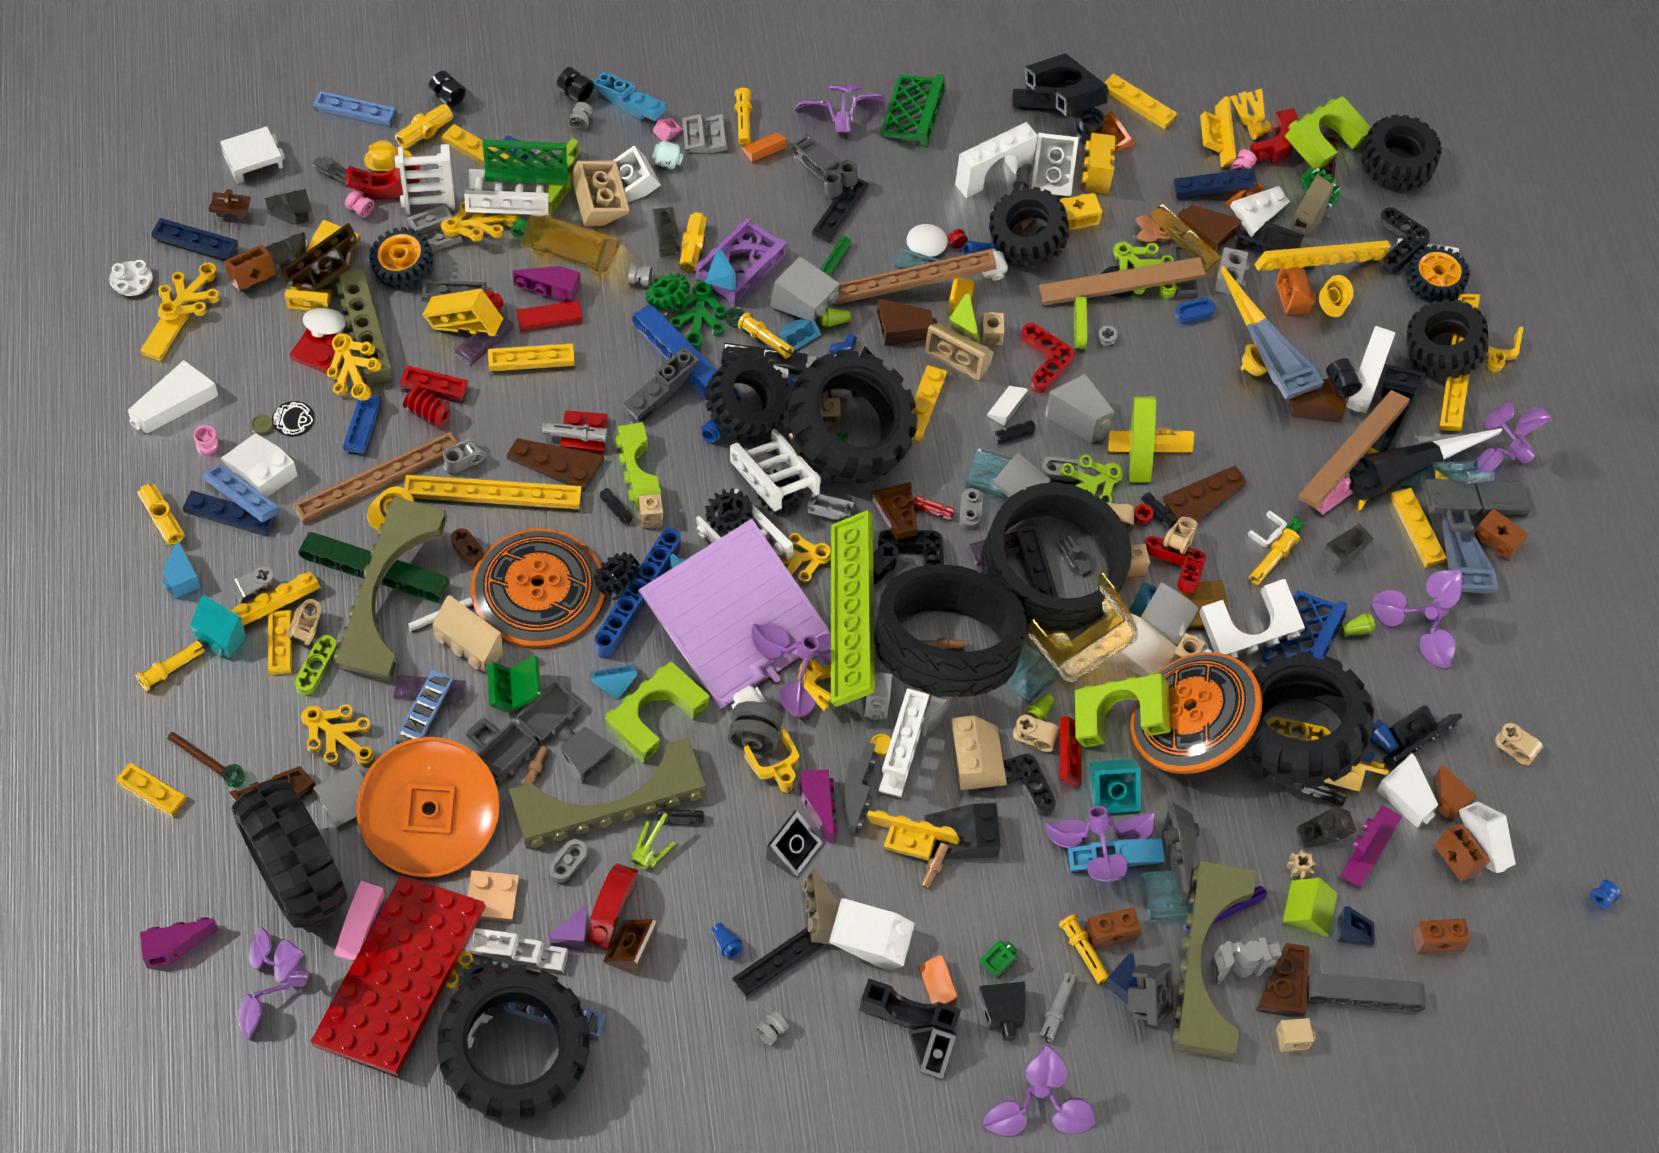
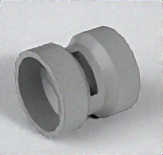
M584 102L576 103L573 113L568 120L570 126L576 130H586L589 120L594 113L593 108Z
M631 263L628 283H641L642 286H648L651 282L652 266L645 265L641 267L636 263Z
M774 1010L767 1015V1019L764 1022H760L755 1026V1031L759 1037L769 1045H772L777 1040L779 1034H783L789 1029L786 1020Z

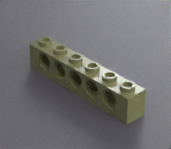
M364 269L344 272L339 276L340 282H337L336 286L338 294H343L344 297L340 300L343 312H348L345 319L347 327H352L353 332H349L354 342H369L375 346V351L371 356H366L360 351L354 350L355 357L376 358L381 362V368L378 372H372L366 367L359 366L362 379L366 378L368 386L393 381L391 366Z

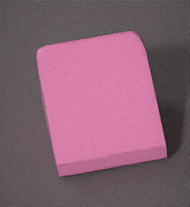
M673 118L658 119L653 132L661 141L668 142L682 134L683 129Z

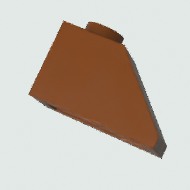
M1444 765L1440 766L1434 777L1437 808L1444 817L1449 818L1453 822L1460 816L1459 810L1473 804L1477 796Z

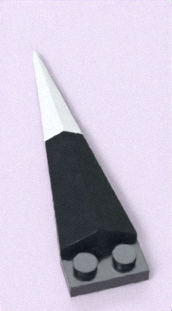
M1503 428L1366 454L1346 476L1350 478L1351 485L1361 500L1379 496L1423 470L1469 447L1499 435Z

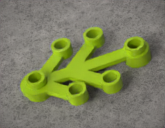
M1119 242L1113 248V255L1119 261V271L1128 270V261L1134 265V268L1163 264L1164 261L1174 262L1173 257L1170 255H1165L1162 259H1139L1135 256H1157L1159 247L1155 243H1149L1147 247H1132L1127 242ZM1175 283L1159 286L1160 295L1163 298L1170 299L1175 296L1177 289ZM1145 288L1133 290L1135 294H1143Z
M1089 455L1081 456L1078 460L1079 467L1082 469L1089 468L1101 473L1095 477L1075 470L1070 463H1065L1061 466V476L1081 481L1082 483L1075 486L1091 492L1094 496L1098 485L1105 482L1102 495L1099 498L1105 497L1108 503H1112L1111 492L1113 485L1118 483L1123 477V470L1120 465L1114 462L1102 465L1092 461ZM1082 459H1086L1088 465H1084ZM1064 467L1069 468V474L1064 471ZM1111 469L1116 472V476L1110 473Z

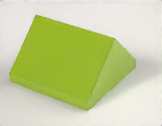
M965 294L949 318L951 328L955 332L967 336L981 345L970 294Z
M1321 878L1292 880L1282 924L1328 937L1337 893Z

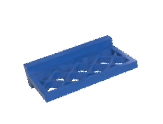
M1297 590L1293 599L1308 635L1286 642L1279 640V644L1267 648L1263 661L1267 662L1272 657L1270 656L1271 653L1279 649L1285 653L1286 658L1296 657L1297 653L1289 655L1286 647L1295 644L1299 652H1313L1315 658L1324 660L1346 617L1347 603L1339 601L1338 604ZM1300 598L1308 601L1310 606L1299 609L1297 602ZM1325 607L1331 611L1327 615L1320 616L1317 609ZM1313 611L1316 618L1306 621L1302 614ZM1319 623L1322 628L1321 631L1312 633L1309 626ZM1311 640L1313 647L1303 650L1300 643Z

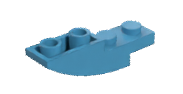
M603 71L593 81L594 88L607 100L640 120L647 117L656 121L668 109L665 102L637 91L633 83Z
M1162 839L1106 841L1108 857L1116 854L1122 855L1127 861V867L1165 863ZM1101 842L1068 848L1071 872L1088 870V864L1093 859L1104 857Z

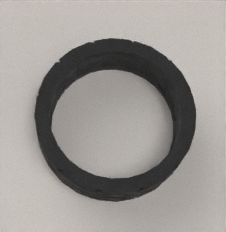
M1040 483L1026 487L1027 490L1022 489L1005 501L993 520L982 548V573L997 579L1017 596L1025 610L1023 613L1026 615V624L1034 628L1049 631L1051 629L1054 631H1070L1093 623L1102 617L1111 607V604L1114 603L1131 567L1132 548L1129 534L1123 522L1120 521V517L1109 504L1078 486L1063 483L1061 485L1058 483ZM1033 517H1054L1072 522L1085 530L1101 548L1107 562V583L1094 593L1076 598H1060L1041 593L1027 585L1010 566L1004 551V534L1009 528L1020 521Z
M938 564L912 568L895 576L884 588L880 597L875 625L874 644H876V647L874 648L878 659L886 669L891 671V674L916 689L919 688L927 693L948 697L981 695L1004 685L1014 674L1019 662L1027 626L1026 615L1023 613L1025 610L1021 601L1012 591L1008 590L1007 586L985 573H979L977 570L946 564L944 566ZM925 609L958 611L968 614L992 628L999 636L1001 642L987 649L972 652L943 650L916 639L903 628L898 620L907 614Z

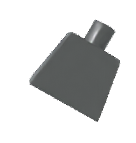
M565 727L559 733V737L564 741L561 746V755L581 784L615 757L614 746L587 727H583L577 733H574L569 727Z

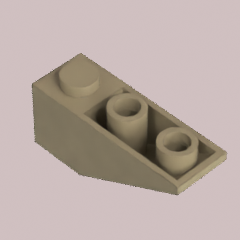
M1317 175L1295 212L1291 227L1304 234L1307 238L1321 224L1334 185Z
M813 869L803 881V891L806 893L805 910L808 912L809 918L807 929L811 934V942L833 945L829 943L839 909V903L818 871Z

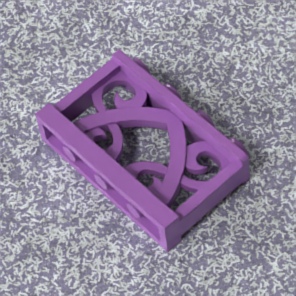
M746 218L743 222L738 223L735 230L730 235H726L722 243L717 248L714 247L704 260L698 262L695 268L696 279L698 281H706L717 249L723 251L728 261L732 254L750 252L749 259L752 266L750 268L737 267L733 269L737 273L736 290L731 291L711 285L715 291L726 297L728 302L735 306L786 255L787 242L781 238L777 239L751 222V219ZM748 234H751L757 238L756 244H752L751 237L749 240L743 239ZM761 241H762L763 243H765L766 245H768L769 247L764 246V245H761ZM755 253H757V257H761L759 260L754 259ZM738 273H744L741 277L738 276Z

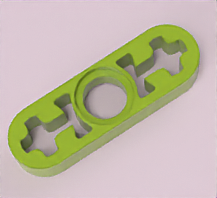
M1075 296L1074 347L1075 349H1086L1087 298Z
M323 635L317 639L295 678V686L299 694L308 696L316 691L334 658L337 649L334 637ZM327 644H330L331 648L327 647V648L325 649V651H324V656H323V655H322V653H323V647H322V645H323V646H327ZM314 661L323 663L322 667L317 670L311 669L310 664ZM309 679L310 685L302 687L301 683H306Z

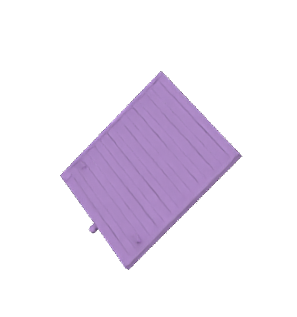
M753 519L748 520L638 590L720 710L734 701L733 695L748 685L756 687L770 677L775 683H778L780 677L777 672L800 658L797 652L798 648L788 653L782 652L780 657L775 660L761 656L752 642L753 624L774 625L784 629L790 639L788 647L794 645L796 641L801 642L802 638L806 635H813L817 638L821 635L831 634Z

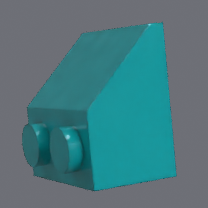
M206 595L200 598L190 624L192 637L195 641L198 640L201 645L205 643L210 646L211 650L217 655L221 656L223 654L230 659L247 639L241 617Z
M1135 759L1089 762V785L1093 807L1103 806L1107 809L1108 814L1141 811V767Z

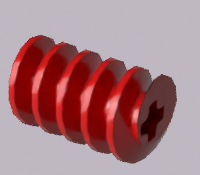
M419 385L412 389L403 401L402 407L407 408L410 412H414L417 416H421L424 420H428L431 424H435L438 428L445 426L451 416L449 402L446 401L442 404V398L439 397L435 400V394L429 395V391L426 389L422 391V387Z

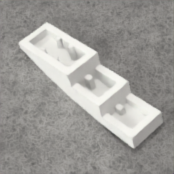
M479 928L474 929L465 947L466 952L482 957L492 958L493 960L512 965H527V968L558 974L564 973L569 954L567 948L544 945L542 941L519 938L515 933Z

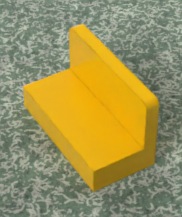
M960 277L954 279L947 314L952 315L965 294H970L972 299L975 280Z
M291 286V289H286L285 292L287 309L308 311L316 308L330 309L333 297V290L320 289L315 292Z

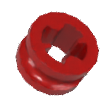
M956 229L947 236V240L954 249L961 248L968 241L962 229Z
M1147 504L1136 506L1134 522L1140 526L1150 524L1153 517V509ZM1140 512H1143V514L1146 515V518H1143Z

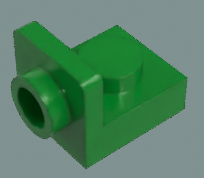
M998 940L979 961L995 978H998L1014 961L1017 962L1020 958L1016 954L1018 952L1017 948L1012 943Z

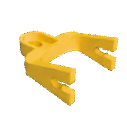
M1262 88L1255 90L1257 101L1254 100L1252 92L1246 93V91L1238 93L1241 104L1238 103L1236 95L1229 97L1241 123L1247 125L1252 139L1261 138L1264 134L1271 132L1269 121L1261 123L1265 119ZM1247 100L1254 111V116L1248 114Z
M1519 326L1514 335L1513 349L1506 350L1489 346L1486 356L1487 368L1490 371L1500 372L1506 360L1517 358L1523 327Z
M804 659L799 667L800 672L803 666ZM810 659L802 680L803 687L821 709L826 711L829 706L826 701H831V693L815 683L825 678H831V666L822 667L818 662Z
M786 729L781 730V741L791 755L780 763L762 767L756 761L749 746H744L745 760L759 779L774 777L779 785V789L784 793H788L789 788L790 791L794 789L795 772L792 768L798 765L800 756Z

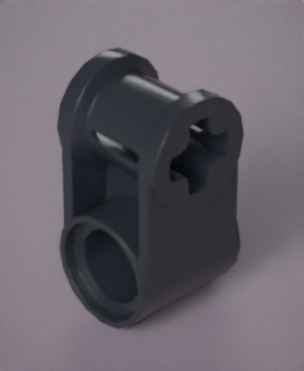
M884 543L873 552L874 585L895 568L898 548L892 543Z

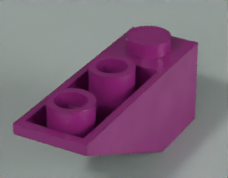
M562 266L513 270L512 272L513 285L521 289L534 291L539 295L555 298L561 302L573 301L581 286L580 272Z
M829 769L801 771V802L827 841L833 843L834 834H838L837 820H833L832 813H836V801L831 799V792H834V779L829 778Z
M203 917L189 923L176 922L169 927H151L146 931L140 932L142 957L146 967L171 964L218 931L214 918Z

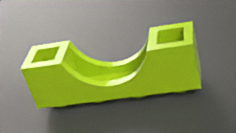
M643 422L618 426V435L614 436L616 448L621 449V453H619L620 464L625 466L626 471H623L625 484L630 485V489H628L629 500L634 502L636 510L639 509V496L661 494L657 475L643 472L636 464L638 458L648 452V439Z

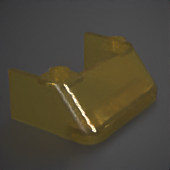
M529 215L520 247L532 248V253L544 256V253H552L586 264L590 267V272L601 275L602 272H607L619 248L621 239L555 217Z
M1103 573L1098 575V589L1105 597L1102 601V609L1107 617L1073 640L1064 631H1054L1046 636L1034 619L1029 624L1028 636L1061 677L1068 682L1079 680L1133 644L1138 637L1137 626L1123 598Z

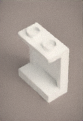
M267 126L220 141L224 158L237 184L245 182L244 173L277 163L279 169L283 168L282 160H285L284 153L281 148H277L276 136L274 133L270 134Z

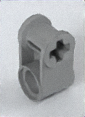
M468 437L462 442L445 449L443 452L444 469L448 474H459L472 466L480 464L486 458V453L484 450H480L474 437Z
M267 566L258 567L256 570L236 578L231 583V589L240 604L246 603L256 598L259 594L269 592L277 587L273 571Z

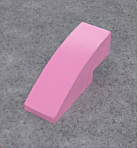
M364 881L360 882L346 916L335 950V956L350 961L355 960L376 921V915L385 897L384 888Z

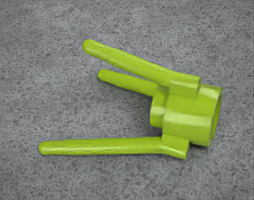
M667 813L662 815L648 841L643 845L650 821L645 823L636 848L631 854V862L640 869L647 870L648 866L654 868L656 863L676 845V842L673 841L656 857L653 856L654 850L650 848L667 818Z

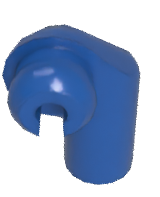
M848 334L845 342L831 344L829 347L830 354H838L839 351H852L857 337L853 334Z

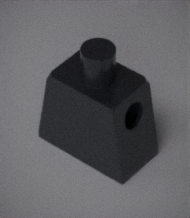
M1025 981L979 986L977 998L988 1029H1001L1003 1041L1016 1039L1015 1028L1022 1027L1025 1021Z

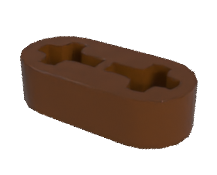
M459 528L452 532L451 542L453 548L466 564L476 566L484 554L480 544L467 529ZM457 538H465L466 544L464 545V543L461 540H458ZM469 550H471L473 554H477V557L470 556Z

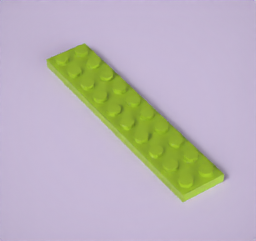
M869 510L831 525V703L835 707L875 693L873 514Z

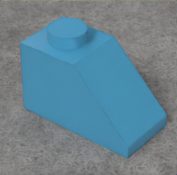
M179 542L176 543L163 568L165 579L162 580L166 591H172L175 599L201 588L197 575Z

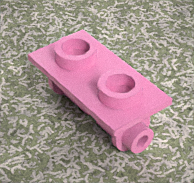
M1344 477L1317 508L1322 515L1353 493L1349 488L1351 484L1350 478Z

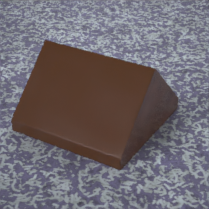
M654 919L622 920L603 962L638 976L657 936V922Z

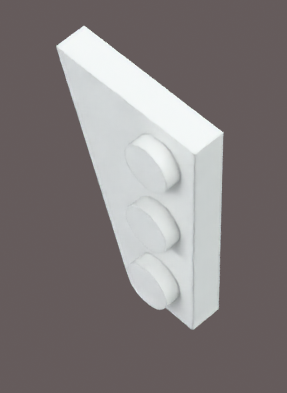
M1277 186L1235 200L1230 207L1236 216L1242 220V225L1250 237H1252L1260 228L1264 227L1266 221L1268 222L1274 218L1290 201L1281 187Z

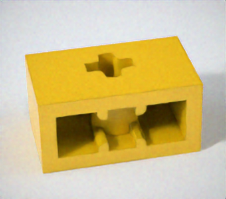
M1095 193L1060 199L1067 213L1069 230L1100 224L1103 211Z

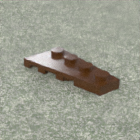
M517 438L507 453V459L563 484L581 486L582 492H585L602 465L604 455Z
M1235 465L1164 495L1161 501L1170 511L1169 513H1172L1177 518V521L1181 517H1189L1198 523L1206 514L1218 508V505L1224 500L1227 501L1245 487L1247 481Z

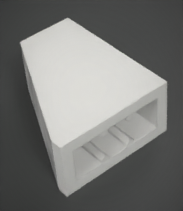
M1411 754L1381 781L1376 791L1418 828L1423 823L1427 825L1436 816L1434 811L1438 803L1416 757Z
M1478 801L1460 809L1459 813L1465 827L1490 859L1486 868L1495 873H1500L1515 865L1506 815Z

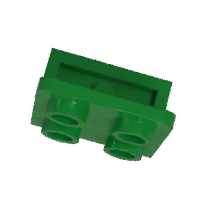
M532 655L511 668L495 662L487 665L489 706L512 713L540 696L539 659L537 656Z

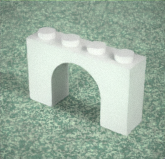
M1025 122L960 153L955 181L956 187L965 198L983 191L987 171L996 161L1004 156L1006 164L1015 174H1017V170L1020 167H1032L1038 135Z
M1285 579L1265 585L1261 590L1270 614L1269 628L1261 634L1249 635L1239 631L1233 625L1223 600L1203 606L1200 609V617L1215 653L1238 658V654L1246 652V655L1259 651L1261 646L1266 645L1267 648L1279 644V640L1287 638L1290 641L1300 637V633L1304 630L1305 626Z

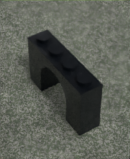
M1066 53L1025 66V82L1033 90L1035 86L1072 85L1056 90V109L1066 117L1107 103L1108 86Z

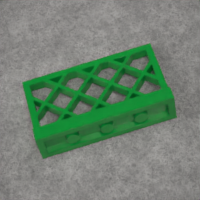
M899 74L880 132L881 137L919 141L920 146L928 147L946 90L945 75L936 74V78ZM902 82H910L912 85L904 89ZM924 84L931 85L930 88L924 91L920 86ZM917 89L919 93L911 97L909 92ZM905 95L907 100L899 103L897 98ZM924 97L925 103L918 105L915 102ZM912 103L915 108L909 111L903 108ZM900 110L903 114L895 118L892 113ZM919 112L922 116L914 120L911 116ZM906 118L910 121V123L901 126L899 123ZM894 124L898 127L895 131L887 130ZM915 127L917 132L916 134L907 133L906 130Z
M483 139L485 182L567 185L566 143ZM488 147H496L499 150L494 152ZM517 148L519 151L514 153L510 149ZM538 149L540 152L535 154L531 150ZM562 150V152L557 155L551 151ZM505 153L510 157L504 159L500 155ZM526 154L530 158L525 160L521 156ZM544 155H547V156L550 157L551 159H549L548 161H546V160H544V159L541 158V157H543Z

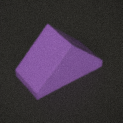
M585 906L547 935L548 946L585 950L588 912Z

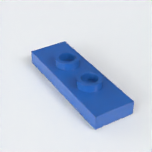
M371 395L368 400H358L343 444L344 451L365 454L382 404V397Z

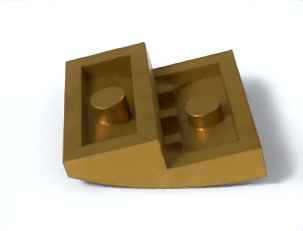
M1223 580L1199 582L1197 590L1193 594H1187L1179 590L1180 594L1199 608L1187 629L1205 628L1199 611L1203 606L1223 600L1229 614Z

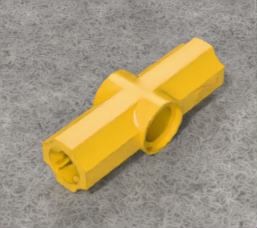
M446 104L439 105L427 114L419 113L412 119L410 125L395 134V139L403 149L409 148L423 138L425 140L431 139L436 134L438 128L453 119V114Z
M695 212L690 215L687 230L683 234L679 268L683 269L684 272L692 273V271H696L695 268L699 262L700 253H703L707 217L702 213Z
M155 484L142 486L140 491L137 492L138 496L166 544L174 546L176 543H180L185 535L170 511L169 504L165 502Z

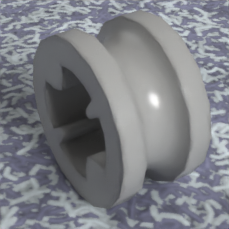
M1109 325L1101 327L1097 337L1098 341L1105 346L1113 345L1117 338L1116 329ZM1105 333L1110 334V339L1105 338Z

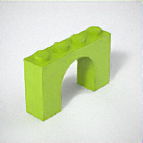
M1341 96L1336 100L1334 98L1331 99L1324 107L1322 105L1319 106L1312 114L1310 112L1307 113L1300 121L1295 120L1288 127L1290 130L1285 137L1313 169L1316 167L1321 169L1333 159L1337 151L1324 138L1319 126L1329 127L1336 131L1351 149L1365 142L1371 126L1344 96Z
M670 661L666 666L662 665L659 667L650 680L643 681L635 693L628 694L620 706L616 709H611L606 714L605 729L644 764L660 750V738L641 722L638 716L641 709L652 701L666 700L674 703L694 720L709 707L710 696Z
M1151 673L1144 677H1130L1123 681H1109L1103 685L1085 686L1082 689L1075 690L1077 741L1084 748L1106 744L1105 719L1107 713L1116 703L1126 699H1134L1140 702L1141 727L1148 736L1171 732L1169 683L1161 673Z

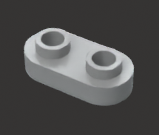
M1054 456L1047 457L1043 461L1041 471L1050 479L1078 482L1079 480L1061 476L1060 468L1065 463H1070L1075 470L1085 473V469L1079 467L1078 460ZM1064 467V471L1069 474V468Z
M975 488L966 489L962 493L960 502L959 523L963 528L970 530L979 526L982 515L983 495Z
M578 839L568 841L549 865V873L555 882L564 883L570 880L587 858V847L583 841ZM573 852L580 853L578 856L571 855ZM561 869L566 871L564 874L557 873Z

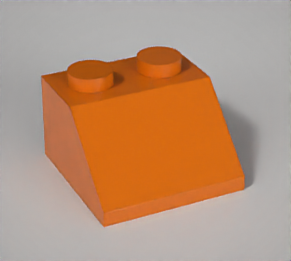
M1299 267L1280 269L1276 286L1286 316L1310 313L1316 298L1314 292H1311L1310 280L1308 275L1305 274L1304 269Z

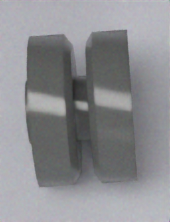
M745 701L738 703L734 707L733 723L730 725L728 741L731 745L744 751V746L748 745L754 754H767L775 751L779 741L778 732L781 731L783 722L781 712L775 707L761 702Z

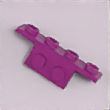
M1381 805L1375 817L1367 819L1362 828L1365 834L1363 837L1358 835L1351 846L1355 851L1342 871L1341 878L1358 888L1362 887L1401 820L1402 816Z

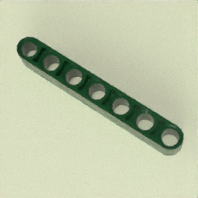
M314 532L307 533L298 550L299 556L307 561L361 579H365L364 569L367 564H370L372 559L371 551ZM397 560L386 573L381 585L437 603L441 602L450 581L440 573Z

